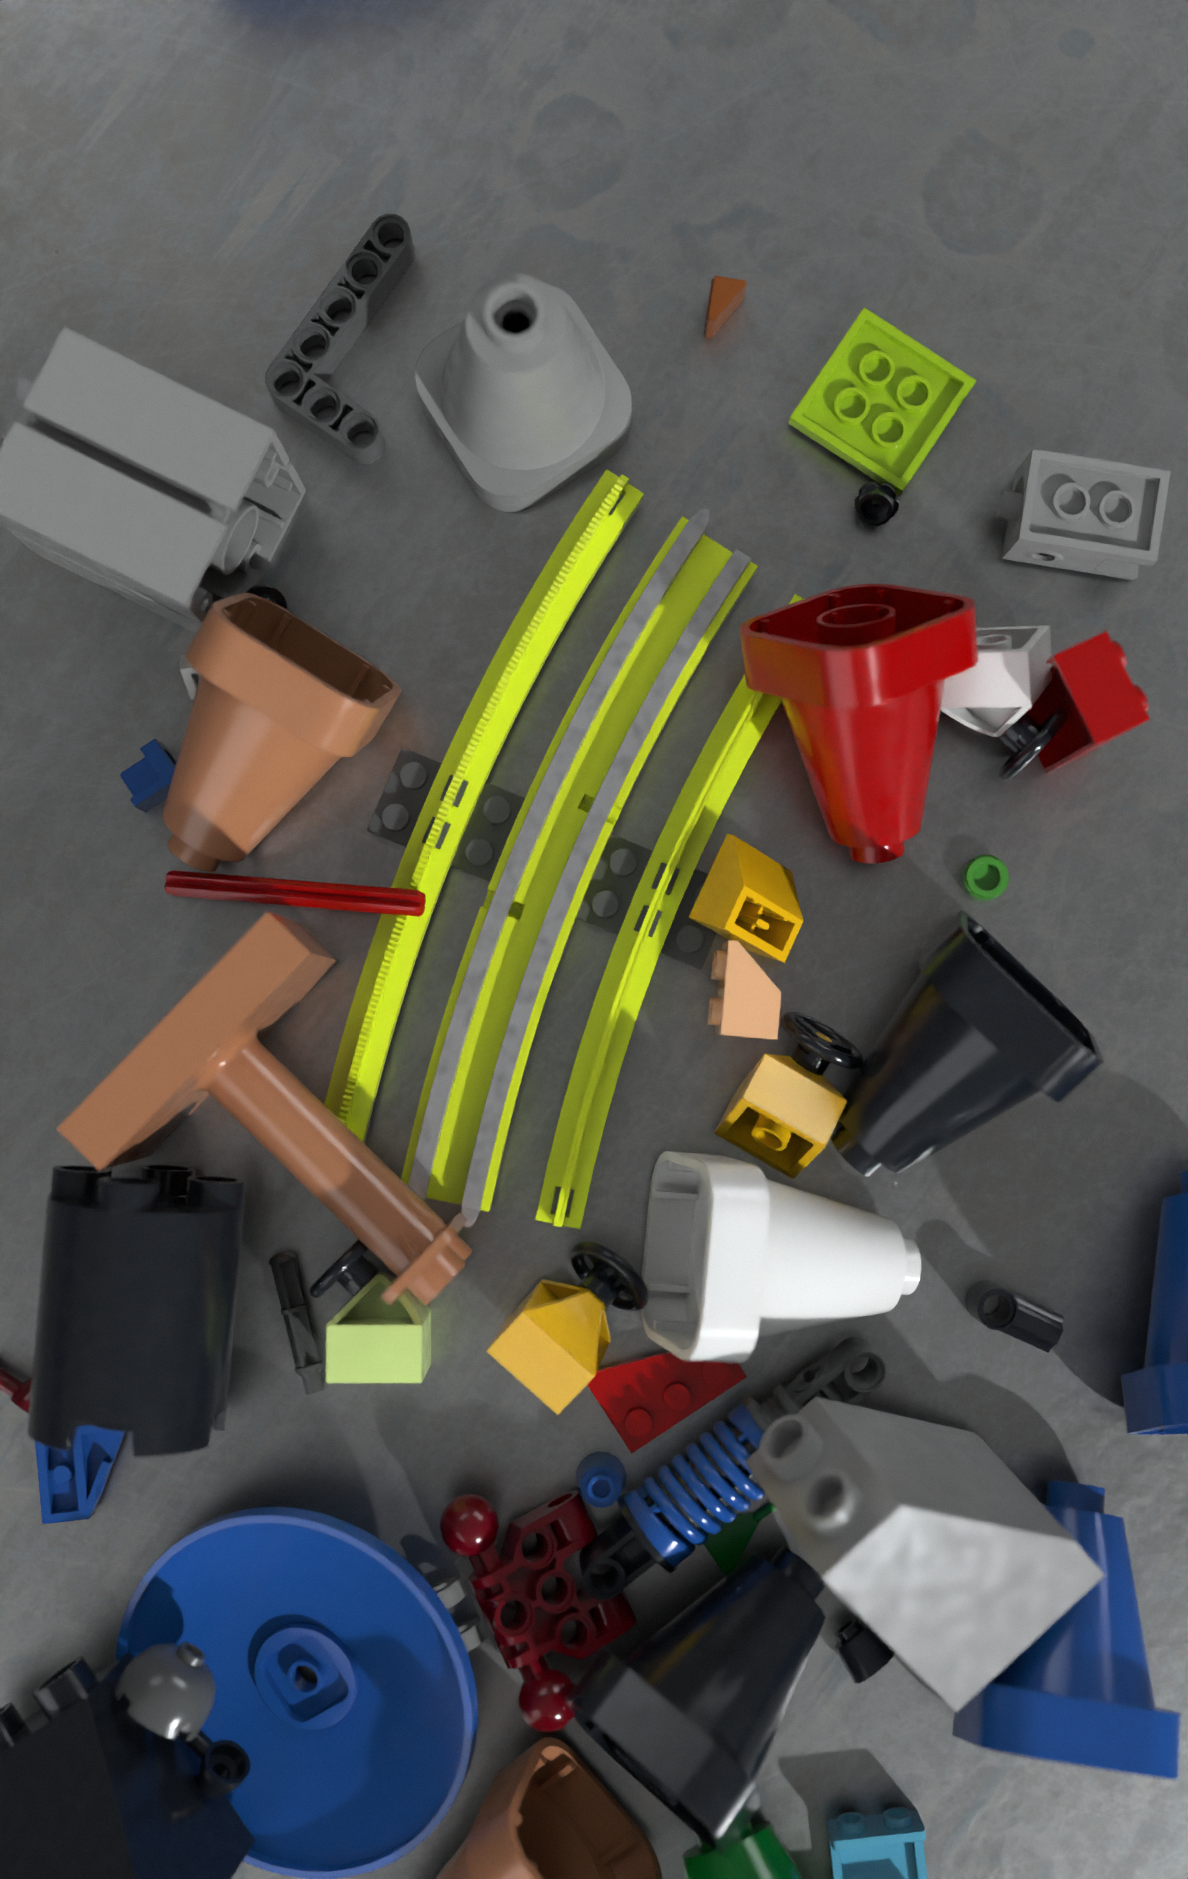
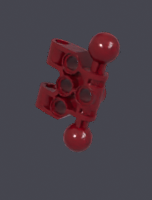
M578 1490L566 1492L510 1522L500 1556L493 1544L498 1532L499 1523L497 1512L489 1500L475 1494H465L456 1497L445 1507L441 1516L440 1531L442 1540L449 1550L460 1556H468L474 1572L469 1575L468 1581L482 1610L483 1618L492 1632L507 1668H518L524 1680L518 1696L521 1716L528 1726L537 1731L552 1732L563 1729L574 1717L564 1698L575 1685L566 1673L556 1668H549L544 1655L551 1650H555L558 1653L582 1660L631 1629L637 1621L624 1590L612 1599L599 1600L590 1596L585 1587L576 1592L575 1581L564 1570L566 1558L591 1543L598 1536ZM535 1533L538 1541L537 1548L530 1556L524 1557L521 1549L522 1542L526 1536ZM554 1576L557 1582L556 1591L549 1599L543 1600L541 1594L542 1586L548 1578ZM514 1600L517 1606L516 1614L510 1622L502 1624L500 1619L501 1610L507 1602ZM574 1620L576 1632L570 1641L563 1643L561 1639L562 1629L567 1622Z

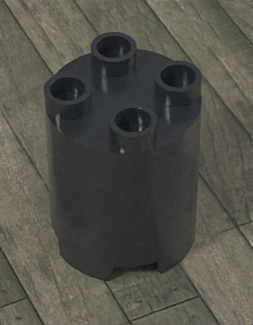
M62 1165L53 1167L51 1194L47 1198L27 1433L33 1440L51 1448L67 1451L73 1448L78 1422L87 1423L107 1430L131 1431L134 1457L180 1454L207 1448L209 1446L211 1428L215 1431H224L228 1405L245 1180L221 1176H195V1168L177 1165L139 1166L138 1178L112 1177V1169L107 1168L99 1171L95 1166Z

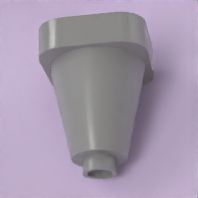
M510 274L500 276L486 283L474 295L463 321L429 342L422 350L416 363L415 385L427 420L477 497L486 505L496 510L520 512L536 506L616 455L624 446L629 436L632 397L628 383L574 300L562 289L544 283L537 278L522 274ZM517 321L521 327L525 326L527 321L531 323L530 329L522 334L511 335L503 332V329Z

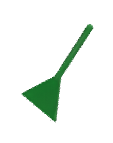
M772 1502L757 1512L737 1514L736 1519L731 1523L722 1521V1530L717 1534L708 1533L709 1538L704 1546L725 1576L735 1569L759 1522L776 1510Z

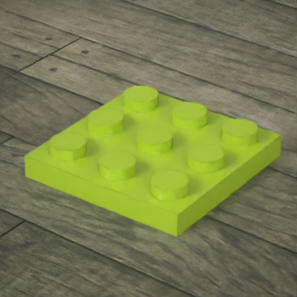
M864 307L790 416L788 424L878 483L890 485L894 488L896 494L900 496L977 380Z

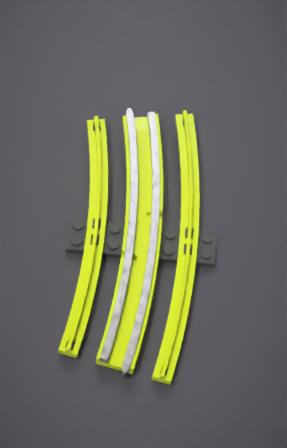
M607 469L569 525L519 609L469 704L443 762L439 763L402 747L367 828V831L406 847L391 888L419 890L425 893V911L419 917L381 913L347 1018L324 1105L365 1144L378 1086L401 1005L448 870L452 866L490 882L485 902L480 907L440 1025L417 1108L401 1180L423 1200L430 1198L461 1205V1214L467 1219L464 1224L465 1227H470L474 1224L480 1210L487 1212L491 1210L503 1151L528 1057L555 973L577 918L618 936L598 988L577 1052L548 1159L535 1220L552 1223L553 1226L557 1227L567 1226L581 1229L605 1122L627 1047L657 960L661 953L699 970L702 969L717 933L689 918L708 876L707 873L695 868L744 767L781 703L779 696L748 688L744 674L690 772L654 850H649L611 834L626 800L679 697L724 621L758 569V566L751 562V558L738 549L732 553L705 535L710 520V511L704 508L698 511L690 520L683 516L681 517L637 585L573 698L536 773L526 798L486 782L505 739L559 635L609 551L644 500V493L630 485L629 478L623 474L618 477ZM620 495H622L623 498L618 503L612 514L609 515V512L611 511L612 507L614 506ZM795 594L789 604L803 600V598ZM557 1186L561 1187L556 1213L551 1212ZM570 1189H572L574 1194L570 1214L565 1215Z

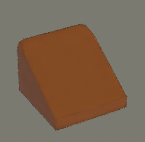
M715 276L712 279L704 327L705 337L712 338L742 303L747 285L745 280Z

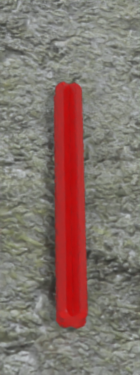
M171 870L166 874L164 885L167 894L180 897L418 917L423 915L426 903L425 893L412 889Z

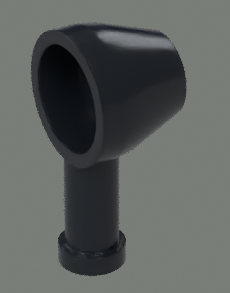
M202 1730L199 1731L193 1740L186 1741L188 1733L179 1731L177 1736L202 1760L199 1771V1787L205 1796L212 1799L221 1798L236 1790L244 1782L250 1771V1760L246 1751L240 1745L229 1740L213 1742Z

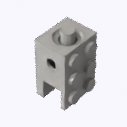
M1033 448L1015 471L1012 491L1002 490L998 500L996 516L1008 519L1002 559L1129 580L1137 579L1139 564L1152 566L1158 560L1171 471Z

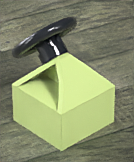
M358 1239L310 1288V1295L314 1298H319L338 1281L352 1296L326 1325V1383H422L431 1365V1309L428 1305L425 1306L407 1288L388 1305L380 1296L395 1278L387 1273H378L380 1270L376 1265L363 1256L369 1248Z

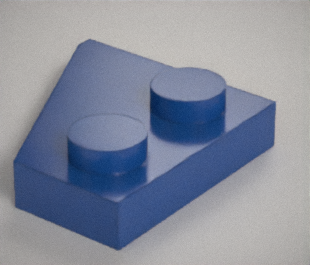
M78 1422L73 1448L63 1451L51 1448L35 1441L42 1524L87 1520L94 1515L126 1431L107 1430L91 1424Z

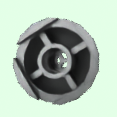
M182 1642L180 1645L161 1643L148 1647L130 1662L115 1684V1695L119 1701L122 1694L125 1693L126 1697L132 1702L127 1712L149 1730L170 1739H175L179 1731L188 1733L186 1741H189L198 1735L210 1715L215 1703L216 1685L211 1669L204 1662L206 1655L199 1647L189 1642Z

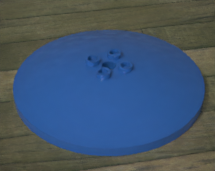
M258 1507L231 1512L194 1528L177 1540L152 1564L140 1580L127 1605L117 1640L116 1659L127 1652H130L132 1657L135 1658L148 1647L161 1643L180 1645L182 1642H189L199 1647L205 1653L206 1659L204 1662L213 1673L216 1694L214 1706L201 1730L213 1742L229 1740L237 1743L246 1751L250 1760V1771L244 1782L236 1790L225 1795L255 1839L243 1862L262 1870L304 1879L353 1877L375 1871L397 1861L413 1851L430 1836L454 1803L470 1769L476 1746L478 1698L469 1655L454 1620L431 1585L407 1560L372 1534L335 1517L298 1508ZM299 1666L311 1668L317 1676V1682L305 1680L299 1672Z

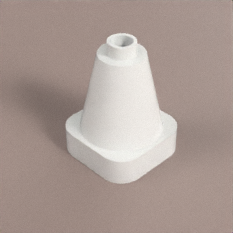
M665 1151L656 1162L650 1185L641 1277L648 1289L649 1299L647 1305L641 1309V1317L647 1336L682 1360L742 1363L751 1355L758 1337L886 1313L896 1306L901 1294L910 1295L918 1286L921 1275L919 1248L913 1239L903 1238L899 1227L892 1219L765 1179L763 1172L758 1166L722 1155Z

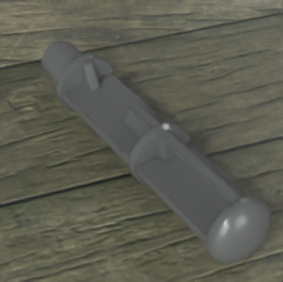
M281 1252L270 1258L269 1266L272 1269L281 1305L280 1311L284 1318L296 1366L295 1372L302 1377L306 1395L314 1394L324 1390L320 1375L323 1364L320 1360L308 1312V1303L305 1300L297 1268L296 1255L292 1252Z

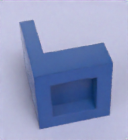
M153 739L141 747L140 750L145 757L121 773L122 780L133 795L130 799L135 808L144 812L149 811L167 798L177 762L167 746L157 739Z

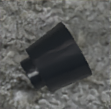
M857 1618L846 1622L835 1633V1637L838 1640L835 1649L854 1684H859L872 1677L895 1654V1651L866 1622L860 1623Z

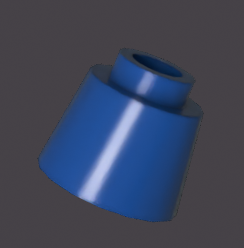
M595 1452L581 1460L576 1469L575 1480L579 1492L588 1504L593 1507L605 1508L617 1501L625 1487L627 1475L624 1465L616 1456L608 1452Z

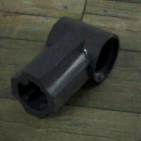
M987 1280L977 1282L967 1292L965 1301L969 1313L989 1329L999 1330L1047 1353L1050 1352L1053 1346L1057 1345L1063 1332L1064 1316ZM992 1295H999L1000 1306L998 1310L992 1315H985L983 1307L987 1298Z

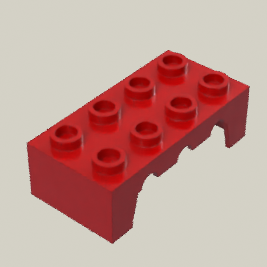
M1107 630L1053 655L1046 661L1048 665L1055 663L1050 668L1053 679L1033 706L1026 712L1039 725L1057 709H1065L1069 715L1062 728L1037 754L1045 773L1097 750L1150 720L1146 712L1149 707L1147 698L1137 684L1133 685L1125 669L1127 665L1125 653L1117 641L1111 640Z

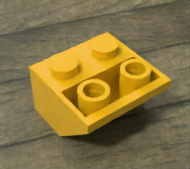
M727 833L689 918L728 940L739 941L744 949L785 963L803 923L792 871L738 837Z

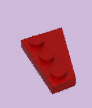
M667 1350L666 1352L639 1359L637 1357L622 1361L621 1364L598 1369L595 1377L587 1386L632 1454L747 1378L738 1362L682 1360Z

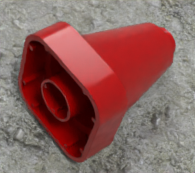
M858 584L814 595L758 615L742 623L739 630L746 685L752 690L780 697L830 838L838 844L849 846L850 858L860 863H884L902 856L905 852L904 841L915 836L922 826L945 679L969 670L978 663L974 600L962 595L891 584Z

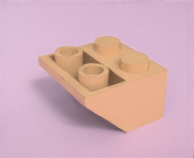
M726 941L722 944L721 950L713 952L711 979L719 980L717 997L709 998L707 1025H715V1035L777 1040L781 991L739 941Z

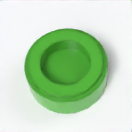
M979 855L969 860L961 872V885L964 891L971 898L980 901H987L1000 896L1007 888L1009 882V872L1002 860L993 855Z

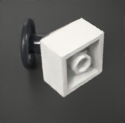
M1050 625L976 628L978 663L969 670L945 679L940 710L969 728L991 737H999L998 739L1014 751L999 771V777L1005 781L1016 776L1049 743L1065 724L1069 716L1067 710L1057 709L1039 725L1026 713L1053 679L1050 671L1052 664L1048 665L1046 662L1052 657Z

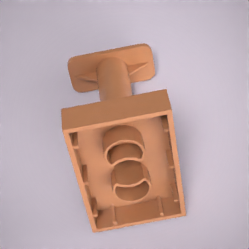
M267 911L56 1129L100 1171L151 1156L191 1113L211 1095L396 1275V1278L380 1296L388 1305L407 1288L426 1306L467 1263L465 1260L473 1252V1249L457 1235L467 1219L461 1214L460 1209L447 1223L444 1222L260 1043L339 962L301 923Z

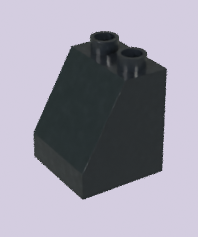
M130 1652L122 1655L95 1674L83 1656L69 1662L32 1693L33 1698L41 1709L25 1720L22 1719L12 1702L0 1708V1879H232L254 1844L255 1839L226 1796L212 1799L205 1796L200 1790L199 1771L202 1760L178 1736L175 1739L166 1738L149 1730L135 1720L127 1712L132 1702L126 1697L125 1693L122 1694L118 1701L115 1695V1684L125 1668L134 1659Z

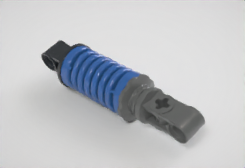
M859 1337L844 1339L818 1362L805 1368L789 1385L783 1387L780 1384L773 1390L774 1396L768 1398L767 1402H763L760 1405L750 1396H747L740 1405L728 1414V1421L732 1426L731 1430L725 1422L718 1421L714 1424L713 1429L720 1439L716 1441L711 1433L704 1432L700 1435L699 1440L705 1451L702 1452L697 1444L690 1443L685 1451L691 1462L688 1463L683 1455L676 1454L671 1460L674 1469L677 1471L676 1474L666 1465L658 1469V1477L663 1483L661 1486H659L654 1478L647 1477L643 1482V1486L619 1496L617 1502L623 1516L598 1535L591 1543L583 1547L579 1554L582 1579L588 1594L599 1600L612 1599L656 1563L668 1573H673L678 1568L677 1565L695 1551L696 1545L701 1546L708 1541V1533L717 1534L722 1530V1521L731 1523L737 1517L736 1510L744 1512L751 1506L750 1499L756 1501L764 1497V1490L744 1461L759 1449L760 1441L766 1430L779 1418L789 1414H797L815 1397L856 1405L872 1391L878 1389L885 1380L886 1366L872 1346L866 1340ZM861 1357H868L867 1365L862 1370L850 1372L854 1361ZM823 1390L827 1396L823 1397L819 1391ZM651 1497L653 1501L647 1504L645 1500ZM600 1564L612 1565V1568L604 1574L592 1572Z

